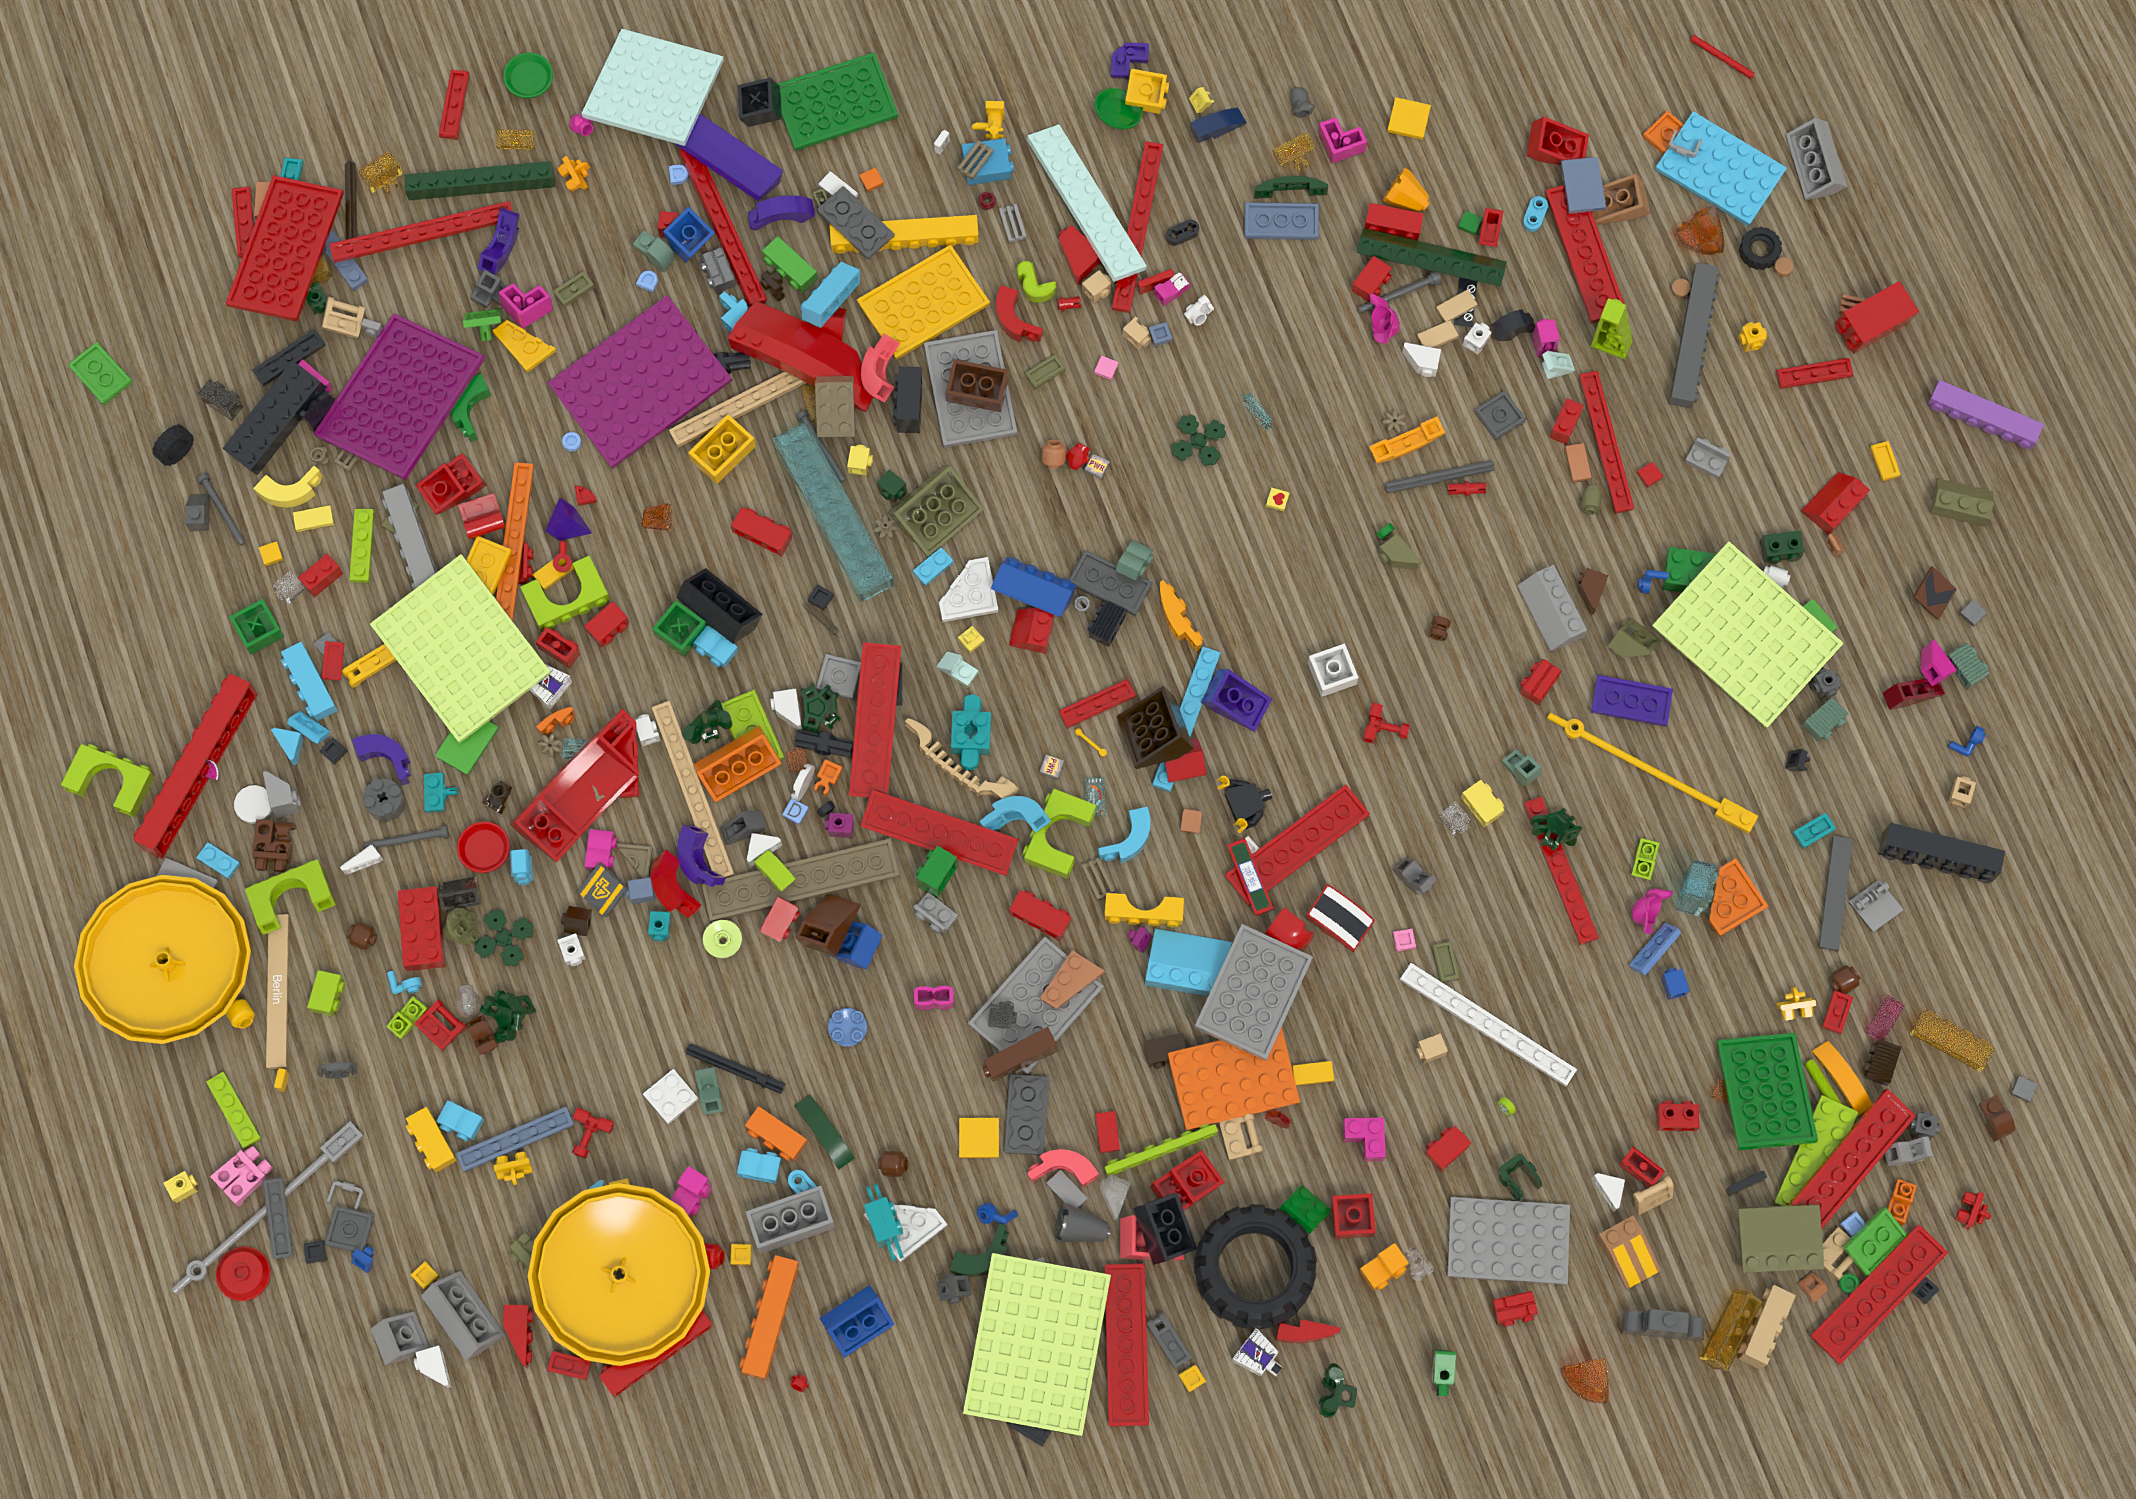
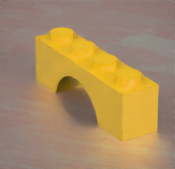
M1106 893L1105 920L1112 924H1119L1122 921L1128 922L1130 925L1147 923L1149 926H1159V924H1167V927L1175 928L1178 925H1182L1184 898L1164 897L1158 907L1144 911L1133 907L1129 903L1126 894Z

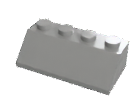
M1814 118L1786 134L1806 200L1833 195L1847 187L1827 121Z
M1554 565L1534 573L1517 585L1550 652L1585 637L1587 629Z
M822 1186L746 1211L759 1254L835 1229Z
M461 1271L432 1283L421 1296L465 1360L481 1354L505 1336Z

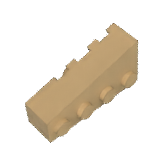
M1776 1285L1771 1286L1770 1289H1765L1762 1299H1764L1762 1307L1758 1306L1754 1313V1317H1756L1754 1325H1749L1746 1331L1748 1338L1746 1342L1741 1343L1738 1349V1353H1740L1739 1360L1759 1370L1768 1364L1770 1358H1767V1356L1769 1357L1776 1345L1774 1339H1777L1783 1328L1782 1321H1785L1796 1295Z

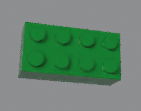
M1669 547L1664 566V572H1669L1668 580L1663 579L1662 590L1682 593L1717 554Z

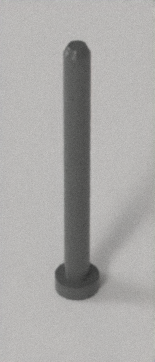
M808 411L800 412L796 416L799 422L802 421L840 482H844L845 476L821 437H817V431L808 418Z
M208 473L200 475L197 478V482L206 489L240 546L244 545V538L210 483L211 477Z
M442 825L441 829L365 842L363 848L366 849L370 845H373L374 848L441 836H443V839L449 838L447 825Z

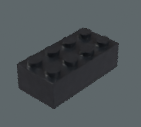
M707 568L685 580L676 596L678 600L732 644L753 632L762 616L761 612Z

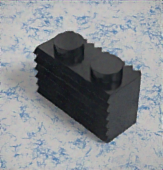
M1106 601L1104 605L1100 604L1096 615H1098L1095 621L1092 620L1087 631H1090L1089 638L1110 647L1126 617L1127 610L1109 601Z

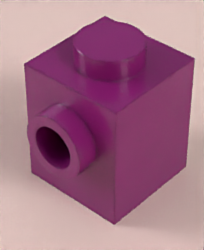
M830 813L829 819H826L825 830H828L829 836L852 838L853 814Z

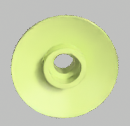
M718 920L711 923L703 934L705 949L710 955L717 958H728L734 955L742 943L740 929L728 920ZM721 938L727 939L724 944H721L719 941Z

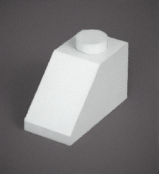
M1404 342L1402 353L1414 370L1424 377H1436L1441 349Z
M796 689L773 692L774 698L770 699L772 710H776L777 716L793 728L802 730Z
M435 1346L415 1352L417 1357L414 1358L416 1370H420L425 1376L450 1388L451 1382L442 1348Z

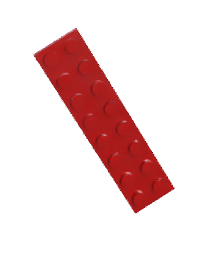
M1564 185L1545 190V195L1590 323L1598 322L1608 298L1612 300L1617 299L1622 304H1624L1593 214L1591 211L1569 214Z
M863 642L849 796L870 798L872 790L888 794L902 646Z
M1344 785L1252 854L1267 892L1370 816L1368 810L1347 785ZM1234 867L1225 874V878L1244 902L1250 906L1237 870Z
M876 790L871 792L861 823V827L929 850H935L939 846L956 856L958 860L1007 876L1019 840L1004 833Z
M1885 1089L1788 1205L1819 1204L1822 1229L1916 1115L1889 1089Z
M1918 1224L1810 1337L1840 1365L1949 1252Z
M1145 1264L1105 1265V1274L1111 1275L1106 1300L1109 1427L1149 1426Z

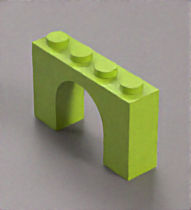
M590 556L572 563L581 582V592L578 598L570 604L556 605L546 598L538 579L520 587L541 632L546 627L552 630L555 625L561 622L567 623L573 619L572 617L584 615L590 609L596 606L602 607L607 604V601H610L609 595Z
M81 744L61 786L66 791L83 797L95 774L104 769H116L123 775V785L113 807L117 811L135 818L155 778L151 769L144 765H140V767L133 765L134 762L127 758L118 759L115 754L109 751H105V753L98 751L99 748L94 745L88 744V746Z
M1053 789L1052 794L1048 793L1046 797V808L1044 810L1051 822L1036 833L1032 830L1030 835L1031 843L1025 846L1022 855L1025 856V863L1068 879L1075 864V857L1052 848L1046 841V832L1054 822L1064 819L1090 828L1095 816L1093 813L1097 811V805Z
M318 859L309 861L297 868L289 869L285 873L272 876L268 880L255 883L245 889L257 926L263 935L281 928L275 905L279 896L289 889H306L317 912L336 905L325 872Z

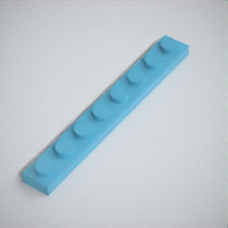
M1206 647L1201 649L1180 707V712L1190 737L1202 707L1201 701L1210 685L1221 653ZM1160 763L1152 786L1171 792L1174 782H1168L1165 765Z

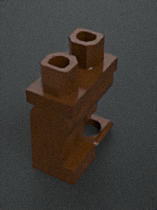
M256 819L252 857L255 859L256 870L267 871L268 862H274L273 870L285 873L287 863L291 864L293 844L289 841L290 835L288 831L296 829L294 823ZM275 832H277L279 837L277 840H274Z

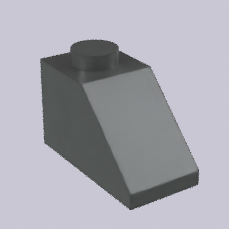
M209 494L189 496L185 506V524L190 531H209Z
M761 810L743 811L720 828L726 845H730L750 838L752 833L758 834L767 827Z

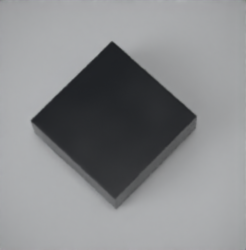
M817 585L807 600L824 611L834 597V594Z
M332 738L320 750V753L335 765L347 753V749Z
M324 1240L304 1243L306 1264L327 1261Z

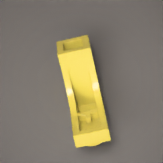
M313 466L300 481L293 485H280L265 475L253 489L260 498L271 505L284 508L295 507L306 503L316 495L312 488L320 484L323 476L320 470Z

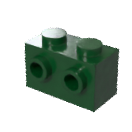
M1801 531L1763 535L1760 540L1764 563L1776 564L1780 563L1781 560L1797 561L1805 552Z

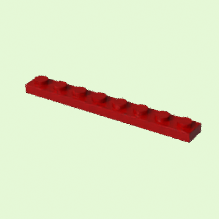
M1598 371L1580 374L1579 380L1614 512L1617 514L1634 510V505Z
M1542 796L1523 804L1529 820L1536 815L1549 814ZM1551 832L1549 838L1555 840L1557 835ZM1544 834L1536 836L1539 845ZM1561 843L1555 851L1551 850V847L1547 845H1540L1579 945L1598 940V934Z

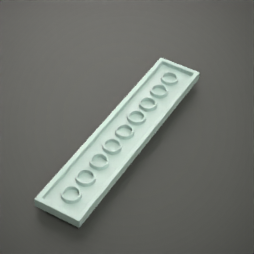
M1056 125L1028 135L1027 142L1113 282L1145 271L1147 267L1061 126Z

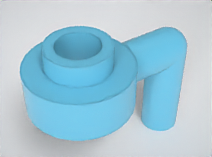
M395 971L387 972L393 994L404 991L415 993L422 987L420 977L404 980L398 985Z

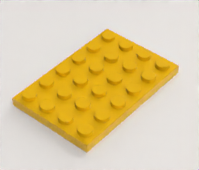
M951 245L857 299L858 305L878 335L882 337L885 333L900 343L893 354L895 360L990 305V301Z

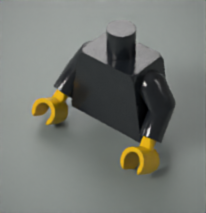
M1226 776L1216 779V781L1222 783V785L1218 786L1219 790L1227 788L1224 790V796L1235 820L1233 825L1240 827L1238 833H1241L1244 829L1255 827L1265 811L1263 802L1273 799L1269 788L1259 792L1255 783L1251 784L1248 781L1228 779Z

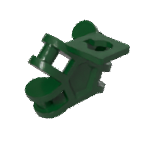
M814 683L810 684V687L806 689H800L804 698L805 712L802 730L806 731L809 729L813 733L818 734L821 722L832 730L834 723L837 720H841L837 714V698L840 694L833 692L828 684L819 693ZM824 695L829 697L828 701L823 698ZM827 713H830L831 716H830V718L826 721V720L824 719V716H825ZM810 718L816 719V722H810Z
M716 700L707 711H702L698 717L685 727L683 738L686 741L698 744L702 734L706 744L709 743L708 740L713 738L716 740L720 739L716 730L717 726H721L723 729H730L732 727L731 716L727 711L723 710L720 700ZM712 728V731L705 733L704 729Z
M1565 808L1546 815H1536L1530 819V824L1533 826L1531 829L1532 835L1539 836L1544 834L1540 845H1547L1553 851L1563 842L1569 846H1574L1577 842V836L1583 828L1572 823L1575 817H1569L1566 814L1567 810ZM1551 832L1557 835L1555 840L1549 838Z
M497 990L494 997L486 996L484 1005H481L479 1008L481 1013L493 1017L499 1026L495 1033L497 1043H503L506 1040L513 1041L516 1038V1030H523L521 1019L527 1014L536 1012L534 1005L527 995L515 996L513 993H505L501 990ZM522 1001L528 1004L529 1009L522 1006ZM492 1006H495V1007H498V1008H497V1010L495 1011V1010L492 1009L491 1007H492Z
M1336 1363L1329 1364L1324 1374L1326 1377L1323 1378L1322 1385L1331 1390L1332 1393L1319 1399V1413L1326 1418L1333 1417L1339 1406L1355 1407L1357 1395L1356 1387L1343 1385L1344 1374L1341 1367ZM1347 1390L1351 1393L1352 1398L1349 1402L1341 1400L1342 1391Z

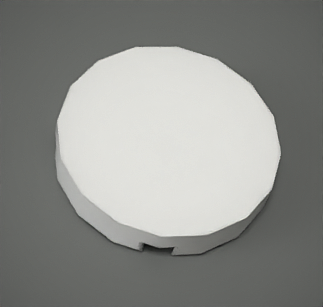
M805 764L806 770L802 769L793 786L795 794H791L792 799L800 801L806 793L815 767L811 764Z
M257 785L247 786L236 795L234 809L237 816L244 822L256 824V819L266 820L271 815L272 810L270 809L265 788Z

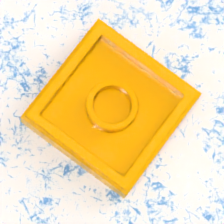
M1395 97L1387 132L1423 140L1431 105Z
M959 1118V1158H999V1118Z

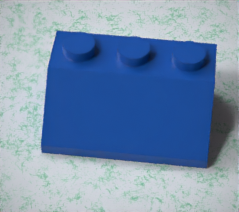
M870 1285L819 1318L844 1358L895 1325Z

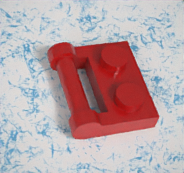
M437 1000L414 1023L441 1051L467 1028L464 1022H460L444 1007V1003L441 1000ZM439 1012L455 1028L450 1031L434 1014Z

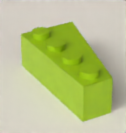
M1608 298L1590 347L1625 360L1633 342L1627 307L1617 299L1612 300Z

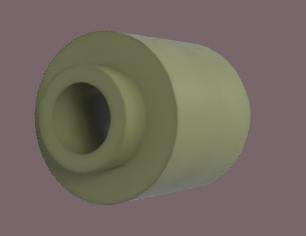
M1587 486L1583 491L1581 509L1588 515H1594L1600 511L1602 493L1600 492L1601 489L1597 486Z

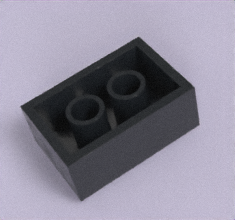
M899 366V372L895 373V408H893V419L898 433H920L923 382L921 367Z
M1177 1192L1133 1208L1153 1265L1169 1261L1197 1249Z

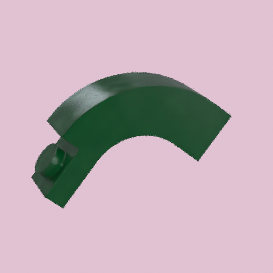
M999 1223L992 1245L983 1254L972 1256L956 1251L950 1267V1273L958 1276L968 1275V1277H978L989 1273L992 1253L1006 1256L1008 1252V1247L1002 1245V1243L1006 1244L1009 1232L1006 1231L1007 1226Z

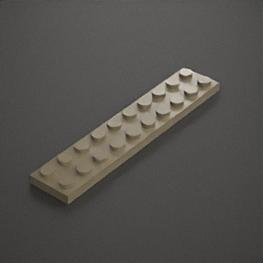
M886 839L783 864L794 876L795 880L781 892L777 890L768 877H764L760 870L728 877L723 885L711 887L703 883L702 888L710 922L771 908L777 895L793 903L900 876L891 839Z

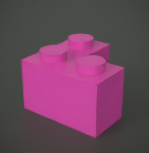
M1336 117L1319 123L1318 134L1332 164L1366 152L1367 140L1361 127L1343 133Z
M514 283L498 292L501 307L522 329L553 310L551 296L540 285L526 294Z
M1344 1118L1343 1142H1363L1364 1161H1384L1386 1157L1384 1118Z
M688 1166L677 1182L679 1187L670 1200L682 1207L689 1218H691L692 1215L695 1216L701 1208L699 1204L703 1198L707 1199L712 1191L710 1187L712 1185L707 1177Z

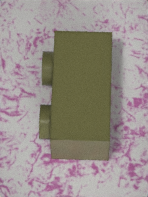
M823 188L813 192V198L819 208L828 198Z

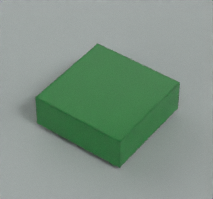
M1465 211L1458 229L1475 236L1483 218Z

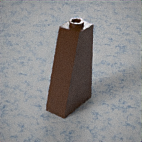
M1049 1027L985 1059V1066L982 1067L987 1078L990 1077L993 1082L1056 1053L1057 1044Z

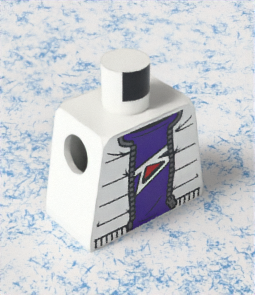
M546 665L551 674L531 688L530 691L551 710L570 686L572 680L569 675Z
M1258 1329L1253 1331L1232 1360L1237 1365L1258 1376H1262L1268 1370L1276 1377L1283 1368L1274 1360L1278 1355V1351Z

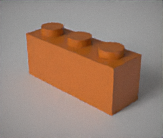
M759 1106L745 1124L748 1130L746 1133L754 1139L758 1137L763 1140L762 1144L770 1150L776 1149L780 1152L779 1156L786 1161L792 1160L795 1162L808 1144L806 1138Z

